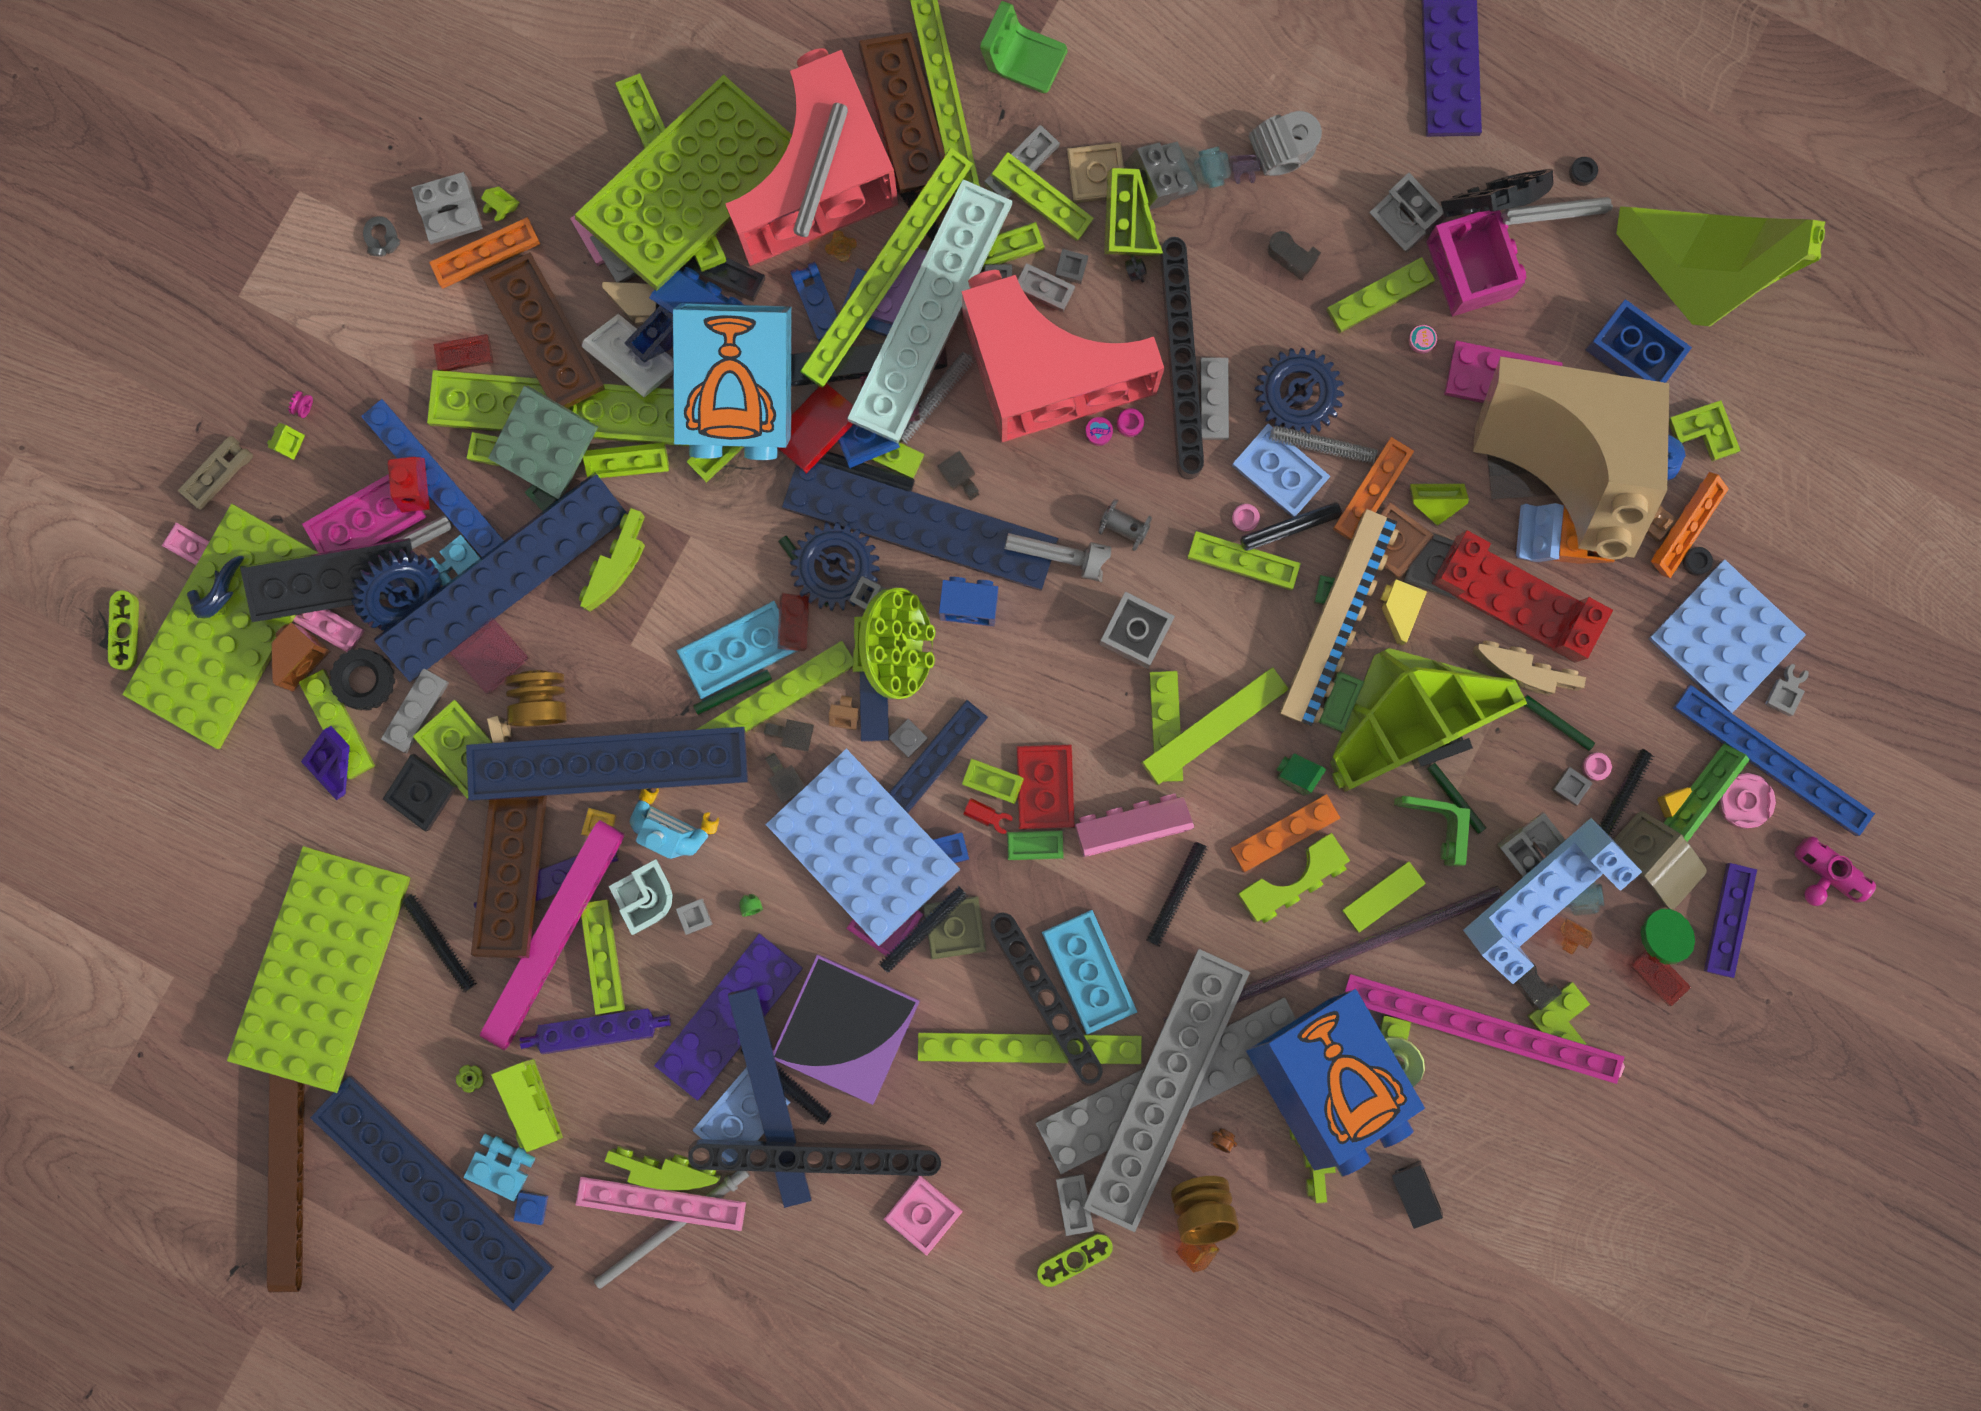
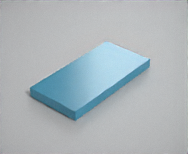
M775 601L676 651L701 700L799 651V648Z
M1093 910L1041 932L1086 1035L1137 1013Z

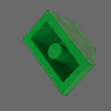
M1294 753L1289 758L1283 757L1276 768L1280 772L1276 779L1301 795L1306 796L1312 793L1326 769Z

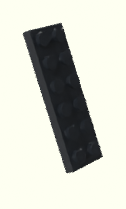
M407 538L240 566L251 622L353 605L351 599L354 598L351 590L358 588L354 580L365 581L360 570L371 573L368 562L378 567L380 566L378 556L380 555L388 562L390 551L395 555L396 559H399L400 550H403L409 558L410 552L413 551L411 539ZM404 577L412 593L415 594L417 589L416 582ZM381 591L379 600L387 599Z

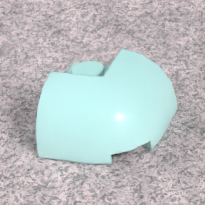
M657 859L609 886L631 935L660 921L666 916L672 905V890Z

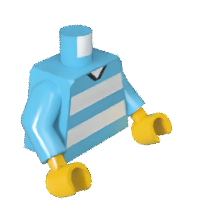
M646 789L641 790L639 794L640 801L637 802L629 821L634 833L638 834L636 838L638 844L672 859L682 855H694L706 841L708 834L716 833L719 817L716 821L710 822L708 821L710 813H705L702 818L701 829H697L652 806L650 807L649 804L655 801L659 789H656L654 793L648 792Z

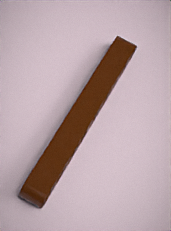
M269 1074L267 1290L270 1293L299 1292L303 1278L305 1084L273 1074Z

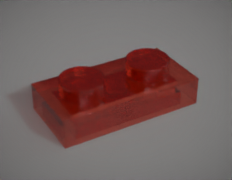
M487 334L433 344L438 371H453L494 363L490 339Z
M786 593L780 595L777 649L805 651L807 649L809 596L801 597L800 595Z
M1646 950L1643 951L1630 964V967L1667 1006H1673L1691 988L1690 985L1670 964H1663L1655 956H1650Z

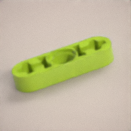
M124 590L115 592L109 601L108 662L115 669L128 671L137 663L139 601L134 594ZM125 597L126 600L130 601V604L126 605L123 609L119 607V602H123ZM125 614L130 616V619L118 618V615L124 616ZM127 623L130 627V633L127 637L120 638L117 635V628L119 625ZM117 642H120V643H123V644H128V643H129V646H124V645H123V647H121V646H118V645H117ZM122 653L128 655V660H123V665L122 662L117 661V656H121Z
M1095 1233L1042 1261L1037 1269L1039 1281L1044 1286L1053 1287L1105 1260L1111 1255L1113 1250L1111 1239L1104 1233ZM1099 1239L1100 1242L1106 1241L1105 1252L1100 1254L1096 1250L1090 1253L1093 1259L1088 1261L1086 1252L1081 1247L1087 1245V1249L1090 1250L1095 1247V1240ZM1071 1252H1079L1083 1256V1262L1079 1267L1073 1268L1067 1264V1256ZM1062 1258L1063 1266L1068 1273L1063 1275L1062 1269L1055 1272L1054 1280H1050L1049 1277L1044 1278L1042 1275L1045 1273V1267L1049 1266L1051 1269L1058 1267L1059 1263L1056 1260Z

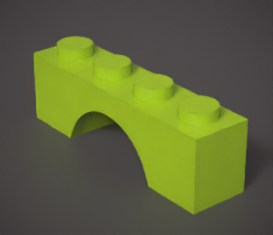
M1332 833L1327 834L1305 849V870L1302 876L1293 884L1276 886L1264 879H1258L1236 894L1254 922L1260 920L1263 924L1277 916L1275 910L1282 905L1289 908L1301 900L1298 895L1305 890L1312 893L1324 885L1321 880L1328 875L1334 878L1347 870L1345 864L1350 859Z

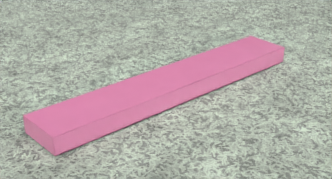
M580 1177L575 1205L742 1231L746 1202Z

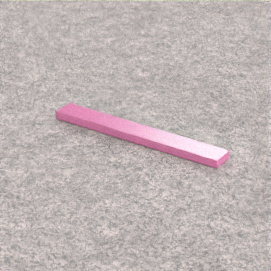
M175 523L162 546L197 565L210 541ZM328 609L298 614L293 622L346 652L355 648L365 631Z

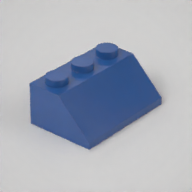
M688 267L679 269L658 291L654 290L649 297L672 314L673 309L680 303L744 305L734 297L727 298L721 294L722 289L711 282L706 284L700 280V275Z

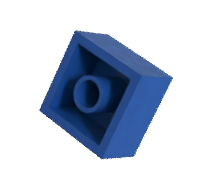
M949 577V581L943 580L939 609L940 621L995 627L998 586H993V581L977 580V584L966 583V579L962 577Z

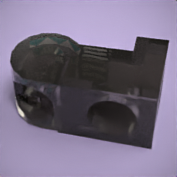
M1285 231L1273 234L1267 248L1268 254L1272 259L1301 280L1305 278L1321 255V252L1314 247L1307 252L1293 242L1292 236Z
M1533 963L1534 966L1514 984L1534 1010L1541 1011L1561 995L1562 992L1555 984H1548L1546 986L1537 975V968Z

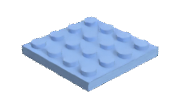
M1724 559L1648 639L1716 703L1733 713L1806 634Z

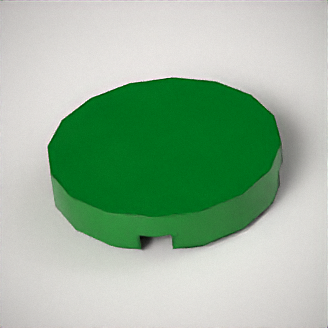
M1659 909L1645 918L1646 920L1644 925L1641 926L1640 933L1642 944L1650 956H1655L1663 964H1676L1690 956L1695 945L1694 930L1681 913L1672 909Z

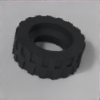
M358 648V650L352 649L346 654L343 653L333 663V669L330 670L329 674L331 676L329 684L332 687L333 695L337 696V700L345 704V706L356 710H372L374 707H380L383 702L389 699V695L393 693V685L395 684L393 674L395 673L393 668L390 667V662L384 656L372 650ZM360 666L371 668L376 676L374 687L365 693L354 691L349 683L351 672Z

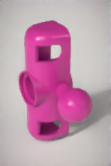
M1814 836L1806 837L1796 848V858L1821 877L1817 884L1810 885L1805 891L1804 896L1808 904L1813 906L1823 905L1827 900L1826 890L1830 885L1855 903L1865 902L1876 890V884L1873 880L1865 877L1864 873L1857 869L1847 857L1840 856L1829 846L1819 842L1818 838ZM1808 853L1816 861L1810 864L1803 857ZM1834 862L1838 863L1841 867V874L1839 876L1834 875L1831 867ZM1854 888L1862 896L1856 899L1849 892Z

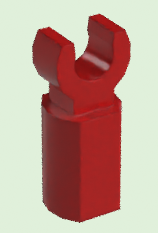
M970 798L963 813L964 816L983 825H994L995 830L1000 834L1007 833L1005 829L999 826L1000 820H1013L1011 815L1007 813L997 814L995 813L996 809L973 798Z

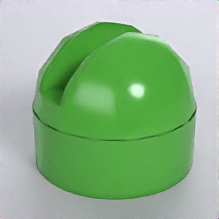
M754 894L745 895L740 900L739 908L743 917L755 915L763 910L760 899Z

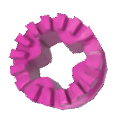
M296 391L291 398L293 402L289 403L291 405H289L288 411L290 414L298 413L300 418H305L310 412L313 398L311 395L307 394L304 396L301 391Z

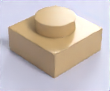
M499 716L487 718L492 742H509L508 738L512 737L508 721L504 722V718Z

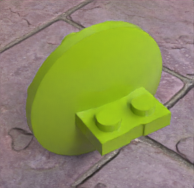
M903 588L884 589L871 599L862 617H854L855 650L853 652V672H864L871 686L880 695L889 699H904L915 694L923 685L929 669L934 666L935 658L933 653L922 652L923 641H931L933 646L935 628L930 624L927 612L917 595Z

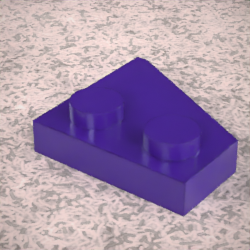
M330 726L322 731L301 762L325 789L338 800L346 794L350 746Z

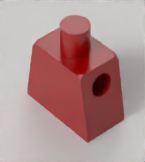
M407 457L388 460L391 498L400 511L405 513L430 510L425 459L421 457Z

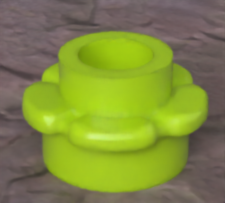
M475 1065L461 1067L459 1075L456 1076L457 1085L462 1087V1090L467 1093L474 1092L476 1088L479 1089L484 1082L482 1070ZM468 1076L472 1077L471 1081L467 1080Z

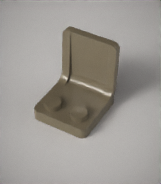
M1644 811L1638 812L1613 840L1642 871L1639 876L1651 886L1663 905L1668 909L1674 910L1706 875V867L1682 834Z

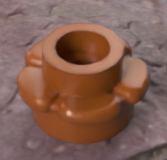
M1220 1128L1219 1132L1213 1131L1211 1134L1213 1137L1210 1144L1218 1150L1230 1153L1233 1147H1237V1143L1234 1141L1235 1135Z

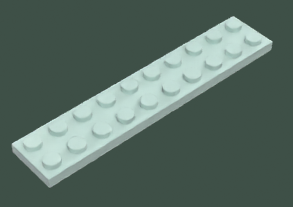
M964 179L962 180L847 418L848 422L895 443L899 442L962 311L961 291L970 289L968 280L980 273L1012 206V200Z

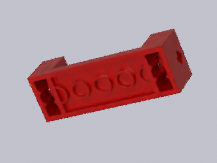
M1468 530L1456 536L1431 584L1575 663L1589 658L1613 609L1591 597L1580 601L1489 552L1488 549L1491 543Z

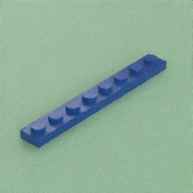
M383 399L361 416L397 459L407 457H421L425 459L428 495L481 557L504 541Z
M1692 685L1687 686L1673 706L1674 710L1721 743L1746 754L1751 764L1854 836H1860L1875 815L1870 809Z

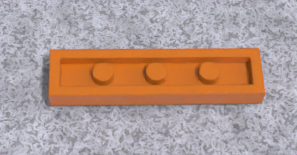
M527 217L429 263L440 287L444 289L541 243Z
M1391 437L1332 530L1351 541L1363 512L1366 509L1377 512L1414 453V450Z
M1708 473L1704 481L1700 483L1689 504L1685 506L1676 524L1670 529L1660 548L1655 552L1651 563L1662 576L1672 577L1728 491V487L1718 474Z
M1326 794L1233 846L1230 850L1244 873L1340 819V816Z

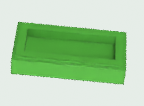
M1337 672L1333 681L1335 683L1329 698H1326L1323 706L1324 710L1318 723L1343 733L1364 681L1343 672Z
M1063 831L1007 832L1008 860L1063 859Z

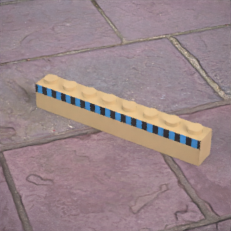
M1368 509L1363 512L1278 714L1306 726H1312L1313 722H1319L1324 708L1320 707L1324 697L1329 698L1335 684L1331 682L1332 676L1335 671L1340 672L1345 661V657L1341 656L1345 646H1351L1356 632L1352 630L1356 620L1359 622L1362 620L1367 606L1363 605L1367 595L1372 596L1377 585V581L1374 580L1377 569L1382 571L1387 561L1388 555L1384 554L1388 544H1394L1399 530L1395 529L1397 521Z

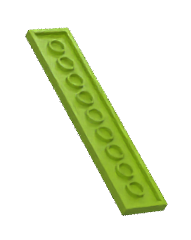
M433 370L427 424L440 427L502 431L524 386H529L545 396L546 394L537 378ZM603 384L605 390L567 408L598 426L592 439L653 444L665 442V445L689 446L674 444V389L655 388L646 397H643L631 386Z

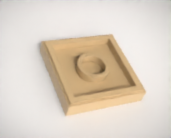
M1121 142L1068 148L1067 156L1073 202L1082 203L1106 200L1107 172L1111 168H1124Z

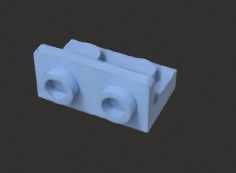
M1553 503L1542 506L1522 504L1520 506L1516 549L1517 558L1533 562L1559 559L1564 505Z

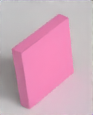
M918 1176L884 1217V1220L927 1256L963 1210L925 1178Z

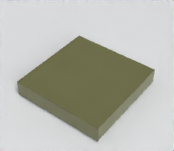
M978 896L966 898L964 902L958 904L959 906L956 909H953L954 911L951 914H948V917L946 916V919H943V922L941 921V924L938 923L939 926H936L935 929L933 928L930 934L928 933L931 960L986 952ZM943 902L924 904L925 917L928 918L927 915H930V912L935 910V907L938 908L937 906Z

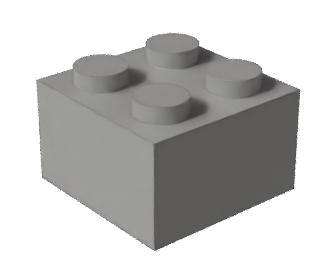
M1125 592L1099 645L1149 669L1175 616Z

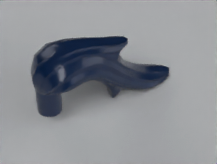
M237 556L229 560L220 572L215 570L214 585L203 599L200 598L197 590L187 593L191 610L196 617L203 619L212 617L232 597L233 592H228V588L236 570L243 562L244 556Z

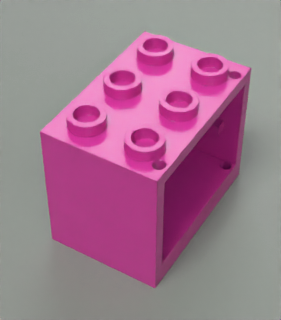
M1500 210L1477 212L1436 225L1426 241L1452 317L1513 298L1525 284V268L1522 264L1518 263L1516 243L1514 239L1509 237L1508 225L1503 223Z

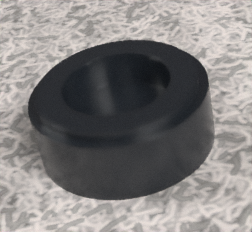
M1590 157L1576 159L1569 169L1571 180L1580 186L1592 183L1598 174L1597 163Z
M1703 547L1690 549L1683 558L1685 570L1692 575L1706 573L1713 564L1711 553Z

